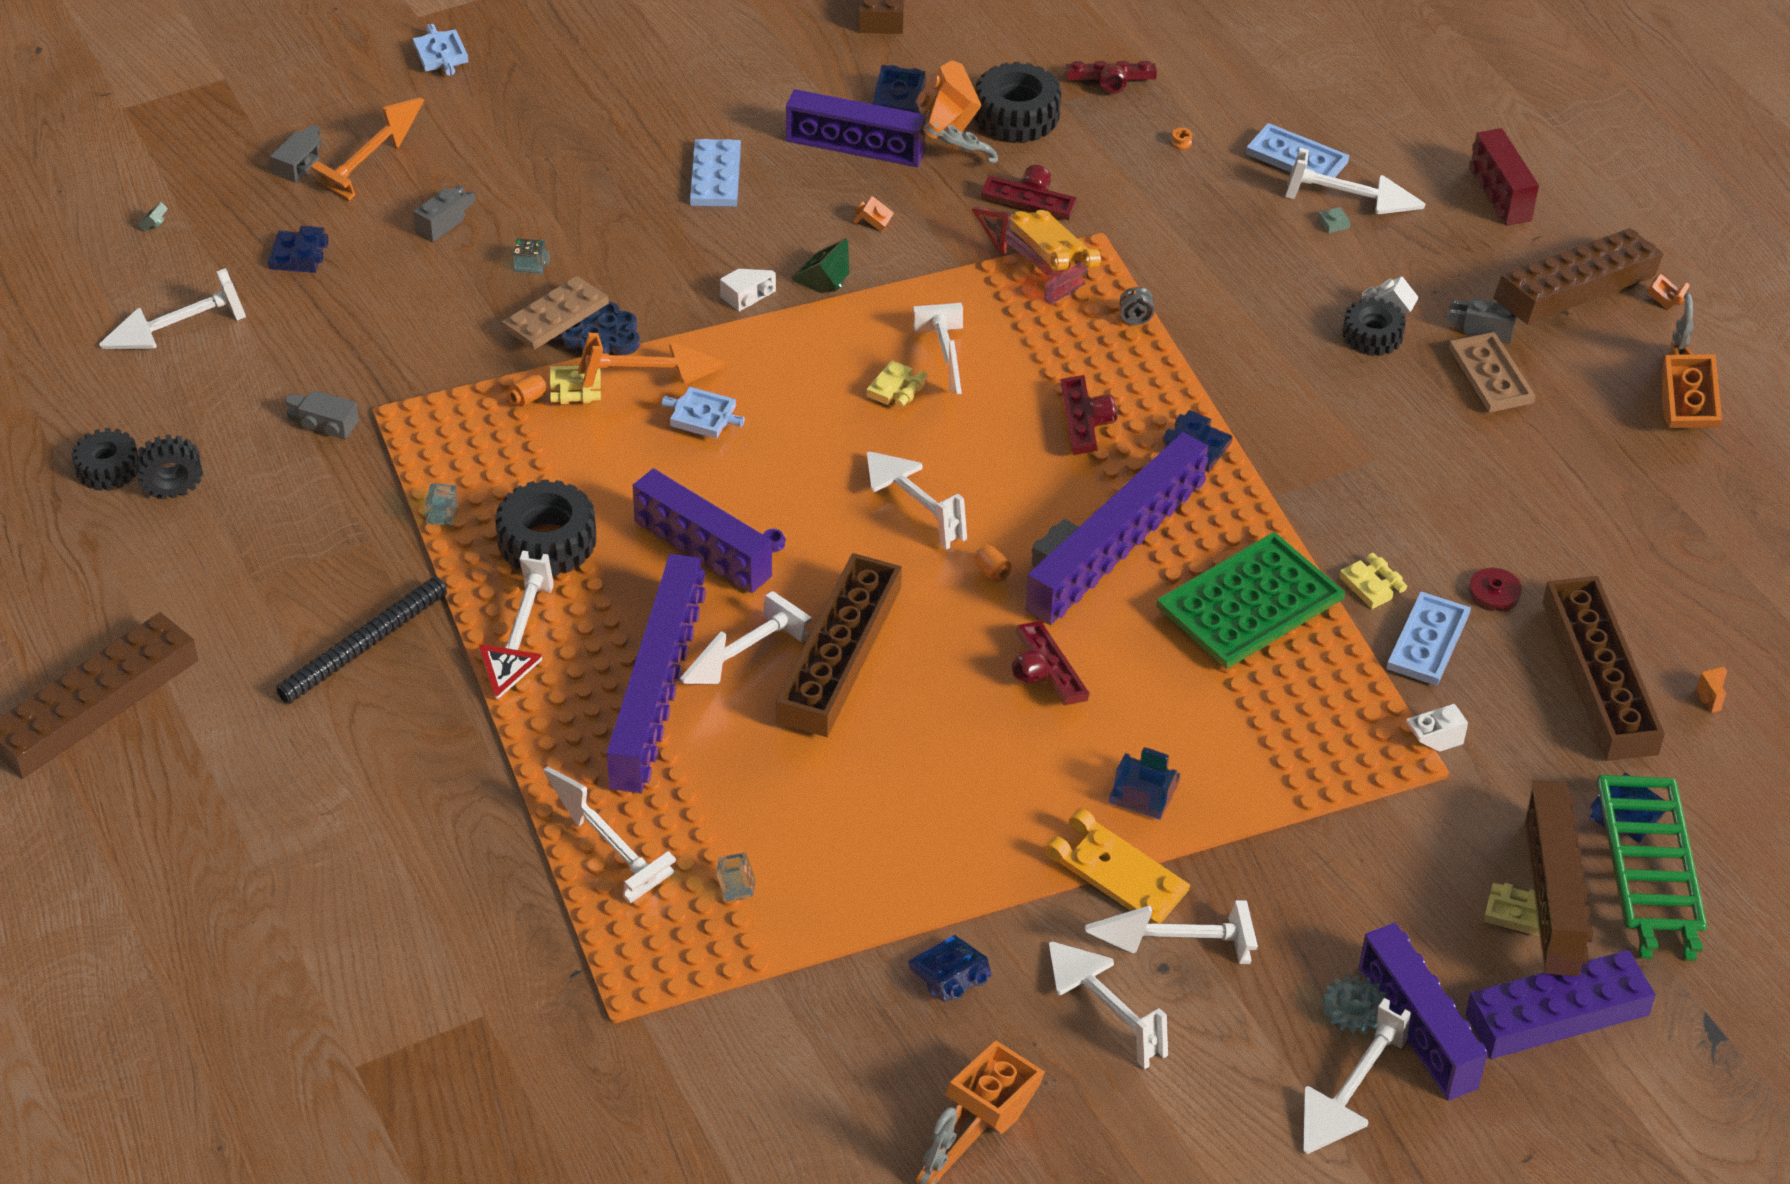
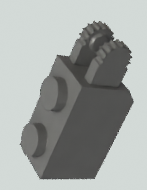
M311 125L303 132L296 131L272 153L270 162L273 175L296 183L311 169V165L320 160L318 149L322 145V139L318 136L320 134L319 126Z
M460 185L451 190L448 188L443 189L413 211L416 233L431 242H435L463 221L465 209L475 201V194L471 191L465 194L464 188Z
M1470 298L1469 302L1462 300H1452L1450 302V310L1446 314V319L1449 323L1464 326L1463 331L1466 335L1477 336L1495 332L1501 343L1510 344L1516 316L1500 303Z
M319 391L310 392L307 397L290 394L285 399L287 407H290L287 410L289 418L300 421V426L308 430H314L346 440L359 421L358 407L355 401Z

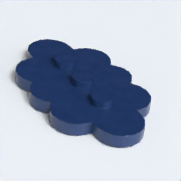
M609 302L606 306L553 338L554 340H562L563 345L568 349H581L582 353L588 333H598L603 353L612 352L618 355H628L637 351L640 347V336L636 332L638 327L636 316L628 311H620L618 305L613 302Z

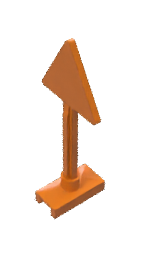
M419 97L383 107L382 110L387 125L347 162L339 165L335 170L319 161L311 165V169L320 174L315 178L316 182L350 201L355 196L351 180L347 178L349 173L390 135L393 145L399 148L424 99Z
M588 333L578 373L585 374L582 382L583 387H593L598 368H608L609 366L676 368L681 383L687 384L724 368L725 361L675 342H670L669 344L673 358L609 355L608 353H603L598 333Z

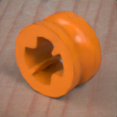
M1176 128L1173 130L1172 146L1177 149L1189 148L1192 144V132L1187 128Z

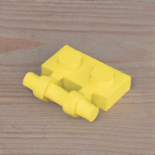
M891 360L867 388V397L887 405L894 399L896 400L895 405L903 408L905 404H909L913 400L914 393L923 388L928 375L926 372L920 371L917 375L913 376L912 368Z
M579 365L550 366L551 391L560 390V392H550L551 402H561V405L578 401H583V404H591V401H601V391H591V389H601L600 368L597 370L593 387H583L582 382L585 374L578 373ZM568 390H583L578 392H568Z
M1374 553L1369 554L1366 558L1371 565L1366 566L1360 560L1340 570L1339 578L1371 609L1392 600V589L1396 588L1400 593L1407 589V585L1402 581L1403 577L1398 572H1393L1388 567V563L1382 557L1378 558ZM1381 574L1385 580H1380L1376 575Z
M1493 883L1483 922L1540 936L1534 890L1525 891L1513 888V884L1504 883V885Z

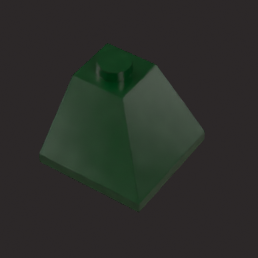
M844 238L817 251L791 277L793 281L819 293H825L829 290L835 292L844 285L843 280L849 275V247L847 239Z

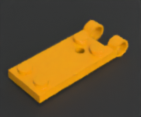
M1038 210L1036 213L1019 211L1016 214H1007V226L1039 254L1053 271L1067 270L1069 261L1078 260L1086 269L1099 267L1101 256L1098 249H1088L1048 211Z
M1078 808L1069 818L1071 827L1078 833L1086 836L1073 851L1070 845L1059 836H1054L1044 847L1046 854L1052 860L1059 862L1128 910L1133 911L1151 906L1152 914L1148 922L1149 924H1161L1190 888V884L1097 823L1093 815L1083 808ZM1104 855L1109 857L1110 860L1103 862L1099 857Z

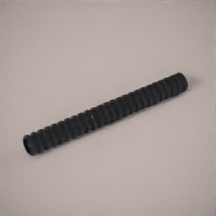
M432 576L423 585L421 584L417 589H413L411 594L408 593L404 598H400L398 602H394L392 607H387L385 611L374 616L373 620L367 621L366 624L361 625L360 629L354 630V633L348 634L347 637L341 639V642L331 646L328 651L322 652V656L318 655L315 660L309 661V665L305 664L302 669H298L296 673L289 675V678L283 679L282 683L276 684L278 696L285 703L292 704L294 699L297 700L301 695H305L307 690H312L314 686L320 684V681H325L327 677L333 675V672H337L340 668L345 667L346 663L352 662L353 659L358 658L359 654L365 653V650H369L372 645H376L378 641H382L391 632H395L404 623H408L410 619L415 618L416 614L422 613V610L428 609L429 606L439 601L441 597H445L447 595V588L440 578Z

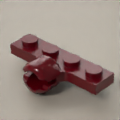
M1074 61L1071 64H1066L1067 80H1099L1104 91L1109 94H1117L1127 86L1126 80L1157 79V69L1155 63L1150 61H1139L1138 63L1117 61L1116 64H1107L1105 61H1095L1094 64Z
M1031 165L1026 168L1019 182L988 175L981 191V199L1033 212L1045 210L1053 217L1070 220L1077 203V197L1048 190L1051 182V173L1041 165Z
M1085 375L1060 379L1073 455L1098 451L1095 427L1113 424L1118 418L1113 395L1105 394L1092 398L1089 397Z
M1042 621L1018 625L1016 634L1027 651L1020 652L1014 656L1012 672L1016 681L1024 685L1041 680L1047 681L1064 706L1088 701L1089 691Z

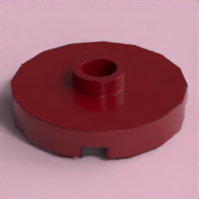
M1491 567L1481 569L1472 576L1469 590L1471 599L1478 606L1491 611H1495V608L1506 611L1515 607L1520 601L1522 585L1519 579L1511 572Z

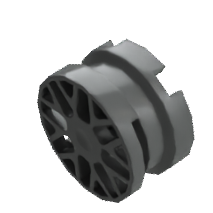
M1133 287L1121 294L1119 300L1120 314L1126 323L1140 325L1151 320L1154 316L1152 293L1148 289Z

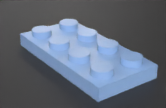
M1269 123L1246 148V155L1289 172L1292 171L1299 149H1307L1309 152L1306 169L1333 178L1339 174L1349 160L1348 154Z
M695 139L690 196L691 206L737 207L741 140Z
M1420 592L1389 658L1387 669L1438 686L1470 615L1471 607Z

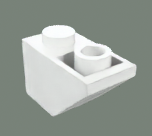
M737 269L720 279V297L737 311L751 306L776 291V275L772 270Z
M1402 276L1394 280L1388 279L1375 288L1373 286L1369 287L1362 293V299L1365 298L1366 301H1369V297H1375V301H1379L1380 298L1385 299L1384 303L1387 304L1391 301L1394 303V308L1399 306L1401 313L1404 312V314L1411 312L1419 298Z
M1455 704L1408 718L1406 721L1419 742L1439 752L1464 744L1468 722Z

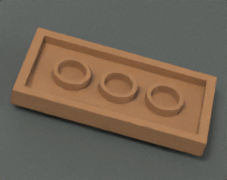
M575 276L502 321L503 329L535 350L609 304L608 296L580 277Z
M1495 332L1450 341L1449 349L1489 413L1534 403L1535 394Z

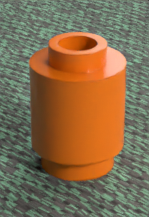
M530 374L509 386V399L513 404L523 407L542 397L546 391L545 381L538 374Z
M985 545L975 554L976 565L993 582L1003 581L1010 575L1012 569L1011 562L995 547Z

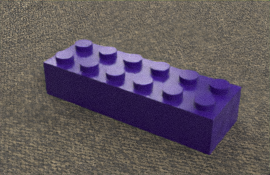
M794 89L786 104V142L918 168L925 152L926 134L923 128L926 115Z
M654 468L632 485L634 521L639 526L645 527L660 539L666 540L679 551H683L691 557L701 558V564L708 566L718 575L724 576L737 587L743 588L751 594L772 577V540Z
M1396 922L1365 933L1358 969L1380 1002L1384 998L1390 1001L1389 1010L1400 1016L1405 1010L1410 1012L1407 1041L1446 1099L1449 1101L1479 1089L1487 1058V1050L1484 1044L1478 1041L1472 1033L1468 1021L1462 1019L1456 1010L1452 998L1446 996L1438 978L1430 973L1422 955L1414 950L1408 935L1401 931Z
M1625 950L1592 959L1587 964H1582L1580 976L1541 973L1471 992L1465 1014L1480 1041L1484 1044L1490 1059L1649 1016L1656 994L1631 952Z

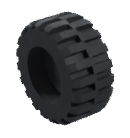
M1002 63L999 67L994 66L989 71L984 72L976 83L975 92L982 106L975 114V120L988 135H994L1002 141L1006 139L1013 143L1015 141L1024 143L1031 139L1033 141L1038 140L1041 136L1045 137L1057 126L1060 118L1061 88L1052 73L1049 71L1045 72L1043 67H1035L1031 63Z
M548 479L541 480L542 482L538 483L534 481L528 482L527 486L522 487L520 485L513 490V493L509 492L497 508L495 522L498 548L501 551V555L505 561L509 562V565L518 570L521 568L520 557L522 551H528L529 558L541 560L543 554H547L549 556L552 576H558L563 571L568 573L573 570L574 566L579 567L582 565L585 559L590 557L593 548L596 546V520L592 501L588 499V496L583 491H578V488L574 485H565L563 481L549 482ZM542 524H556L563 526L557 530L550 532H537L530 530L531 528Z

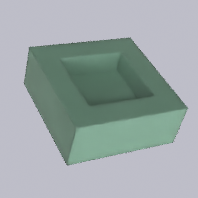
M160 202L147 212L138 223V226L143 231H146L151 226L155 229L164 221L162 215L168 208Z
M1341 207L1319 212L1318 220L1328 233L1349 229L1350 220Z

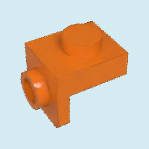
M871 196L866 203L862 200L856 207L854 212L857 215L853 222L857 224L863 218L881 232L888 224L894 212Z
M1660 273L1646 292L1664 308L1669 310L1673 305L1679 306L1685 300L1684 294L1690 285L1686 282L1678 289Z
M1725 667L1708 669L1701 672L1696 691L1701 702L1706 704L1711 713L1721 711L1726 692L1722 687L1727 674Z

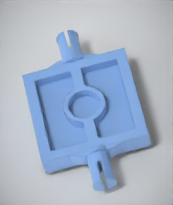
M428 24L426 26L427 35L413 38V46L425 71L444 68L446 74L450 76V72L451 75L455 73L453 66L468 63V54L456 29L438 32L434 24H431V27Z
M689 387L685 395L678 400L664 396L662 400V406L675 409L670 418V426L717 439L727 424L741 428L744 425V417L732 414L736 407V399Z

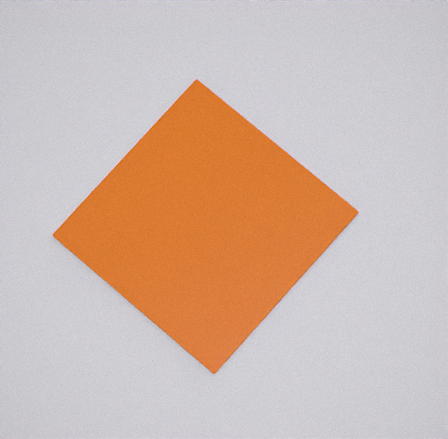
M1098 233L1077 238L1088 249H1098L1101 256L1098 268L1086 269L1078 260L1069 261L1067 270L1053 271L1050 265L1031 249L640 343L637 351L628 355L608 353L614 356L673 358L669 344L670 342H675L725 361L724 368L687 384L681 383L676 368L609 366L608 368H600L601 389H591V391H601V401H591V404H583V401L563 405H561V402H551L550 392H560V390L551 391L550 366H578L581 358L373 408V415L435 574L444 582L447 588L445 600L610 1022L619 1023L1088 885L1090 883L1059 862L1052 860L1044 850V847L1054 836L1063 838L1073 851L1086 836L1075 831L1069 823V818L1078 808L1089 811L1097 823L1157 863H1162L1448 778L1449 771L1436 750L1419 742L1407 725V719L1414 717L1341 602L1321 612L1228 669H1225L1156 607L1158 598L1274 531L1317 568L1318 566L1156 313L1154 312V316L1150 321L1140 325H1132L1122 319L1119 304L1120 296L1125 290L1138 287L1105 234ZM962 303L963 329L947 330L949 339L954 340L962 394L949 392V369L944 361L937 332H914L913 306ZM891 360L912 368L913 376L917 375L920 371H924L928 375L923 388L920 391H916L913 400L909 404H905L903 408L897 407L895 405L896 400L894 399L887 405L867 397V388ZM530 374L540 375L546 384V391L542 397L523 407L513 404L508 396L509 386ZM1085 375L1088 396L1092 398L1105 394L1113 395L1118 418L1113 424L1095 427L1098 451L1073 455L1060 379ZM689 387L736 399V407L732 414L744 417V425L741 428L727 424L717 439L670 426V418L675 409L662 406V400L664 396L678 400L685 395ZM568 390V392L583 391V390ZM1182 432L1208 445V462L1205 467L1206 480L1200 489L1194 490L1185 503L1182 502L1178 505L1170 517L1167 516L1162 520L1155 531H1151L1145 536L1140 545H1136L1131 549L1128 556L1115 564L1109 574H1105L1099 579V582L1093 589L1090 588L1084 593L1078 603H1074L1068 608L1062 618H1058L1049 625L1025 610L1028 573L1035 568L1032 565L1031 550L1034 543L1047 535L1052 526L1058 525L1065 518L1080 527ZM870 451L922 463L923 469L906 478L937 503L956 494L962 496L965 505L967 540L962 541L957 538L950 542L949 549L943 548L940 545L939 525L935 515L896 483L872 492L867 452ZM651 469L658 470L759 533L763 534L768 529H778L786 539L785 547L782 550L772 552V577L752 594L743 588L737 587L724 576L718 575L708 566L701 564V569L705 570V578L702 585L703 588H706L704 603H699L698 606L700 607L699 620L697 623H693L694 636L692 642H687L688 656L686 661L681 662L682 675L721 631L726 634V647L768 622L769 620L763 616L765 596L772 591L812 617L811 622L805 626V631L810 636L852 553L902 566L901 589L828 738L776 723V700L808 640L807 638L801 642L781 629L772 632L735 656L725 660L722 664L721 678L718 684H687L676 681L675 700L669 702V720L663 722L662 742L658 741L656 745L658 746L656 762H651L650 765L652 767L650 782L645 783L642 794L609 789L607 750L669 554L690 556L683 551H679L674 545L664 539H660L656 534L645 527L639 526L634 521L632 485ZM548 479L549 482L563 481L565 485L571 484L577 487L578 491H583L588 496V499L592 501L596 520V546L593 548L590 557L585 559L582 565L579 567L574 566L573 570L568 573L563 571L558 576H552L554 585L551 593L536 592L518 650L539 653L542 655V660L505 694L496 699L479 646L481 644L503 648L507 646L525 591L521 568L517 570L509 565V562L504 560L498 548L495 522L497 508L503 501V498L509 492L513 493V490L520 485L524 487L527 486L528 482L534 481L538 483L542 482L541 480ZM433 502L458 504L454 520L449 525L447 523L441 524L440 522L429 523L428 518ZM542 524L535 526L530 530L537 532H550L557 530L563 526L556 524ZM985 545L995 547L1011 562L1012 569L1010 575L1005 580L993 582L978 568L975 554L981 547ZM1042 621L1089 691L1088 701L1064 706L1047 681L1041 680L1025 685L1016 681L1012 672L1014 656L1020 652L1027 651L1016 634L1018 625ZM548 766L584 785L587 788V806L594 810L629 848L648 864L669 851L676 858L675 862L670 865L674 870L673 874L630 904L623 897L624 883L634 875L630 870V866L597 833L585 818L583 824L580 826L576 825L543 772V769ZM746 854L755 879L753 892L744 870ZM1104 855L1099 857L1103 862L1110 860L1109 857Z

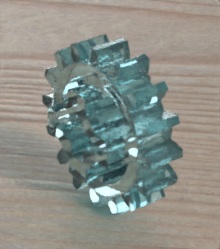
M1345 974L1343 975L1342 982L1336 978L1333 979L1332 986L1327 985L1323 998L1324 1014L1331 1015V1024L1341 1023L1340 1030L1342 1031L1346 1027H1351V1032L1354 1034L1357 1028H1361L1364 1033H1367L1368 1026L1376 1029L1378 1007L1386 997L1385 992H1379L1380 984H1369V977L1362 981L1358 974H1355L1354 979H1349Z

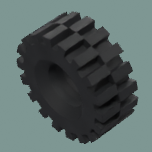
M1369 297V301H1366L1365 298L1360 299L1359 304L1356 301L1353 302L1351 307L1348 306L1345 312L1342 335L1345 337L1344 341L1346 344L1351 343L1350 348L1353 350L1358 348V353L1369 352V356H1374V353L1383 356L1385 351L1388 354L1393 353V348L1397 350L1400 344H1402L1406 324L1404 312L1401 313L1399 306L1394 308L1393 302L1384 303L1385 299L1382 298L1379 301H1375V297Z
M105 428V432H100L97 429L94 430L95 434L91 435L88 432L84 435V440L81 438L77 440V445H74L72 448V459L76 476L81 484L86 483V487L90 489L95 486L96 490L102 491V487H106L108 491L113 490L112 486L115 485L118 488L123 487L124 481L130 483L132 481L131 476H137L135 468V455L138 454L134 438H130L127 432L122 434L120 429H115L114 432H111V428ZM105 456H112V457L107 458V459H99V458L105 457Z
M165 435L166 439H160V436L154 438L155 442L153 443L150 440L145 442L146 448L141 446L138 449L139 454L135 455V468L138 484L146 494L150 491V495L155 498L158 494L161 499H166L168 495H171L172 498H177V494L181 493L182 496L188 494V489L191 491L196 489V484L201 482L203 471L199 451L195 444H191V440L186 438L183 441L182 436L176 435L175 439H172L171 435ZM167 463L176 464L175 466L169 468L160 467Z

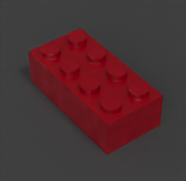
M1503 128L1477 132L1475 142L1472 145V159L1469 161L1470 172L1474 174L1480 188H1483L1488 201L1493 204L1498 217H1501L1506 226L1531 222L1539 184Z

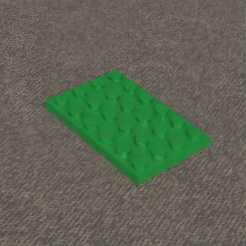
M1274 531L1158 598L1156 607L1225 669H1228L1342 601L1345 591Z

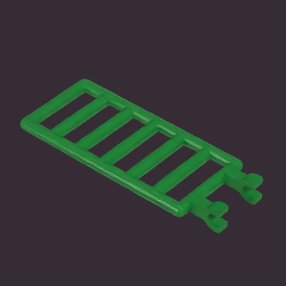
M1599 775L1597 777V786L1623 921L1627 928L1637 929L1640 959H1652V950L1659 948L1653 930H1675L1682 933L1684 960L1696 961V952H1702L1703 950L1697 931H1705L1707 929V921L1677 781L1674 778ZM1609 786L1664 788L1668 791L1669 801L1611 798ZM1614 809L1672 812L1674 824L1620 822L1615 819ZM1618 832L1677 835L1679 848L1620 845ZM1623 856L1682 859L1684 872L1625 869ZM1627 880L1687 883L1689 896L1630 893ZM1632 904L1692 907L1694 920L1638 918L1634 916Z

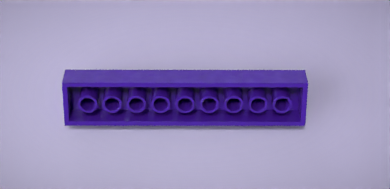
M1184 432L1172 441L1028 573L1025 610L1049 625L1058 618H1062L1068 608L1074 603H1078L1082 599L1083 594L1090 588L1093 589L1099 582V579L1105 574H1109L1115 564L1128 556L1131 549L1136 545H1140L1145 536L1151 531H1155L1162 520L1167 516L1170 517L1178 505L1182 502L1185 503L1194 490L1200 489L1206 480L1205 467L1208 462V445Z
M669 554L607 750L609 789L642 794L645 783L650 782L652 767L650 765L651 762H656L658 755V746L656 745L658 741L662 742L664 735L663 722L668 721L670 716L669 702L675 700V682L680 681L682 676L681 662L687 660V642H692L693 623L698 622L700 607L698 606L699 603H704L706 588L702 587L705 570L701 569V558Z

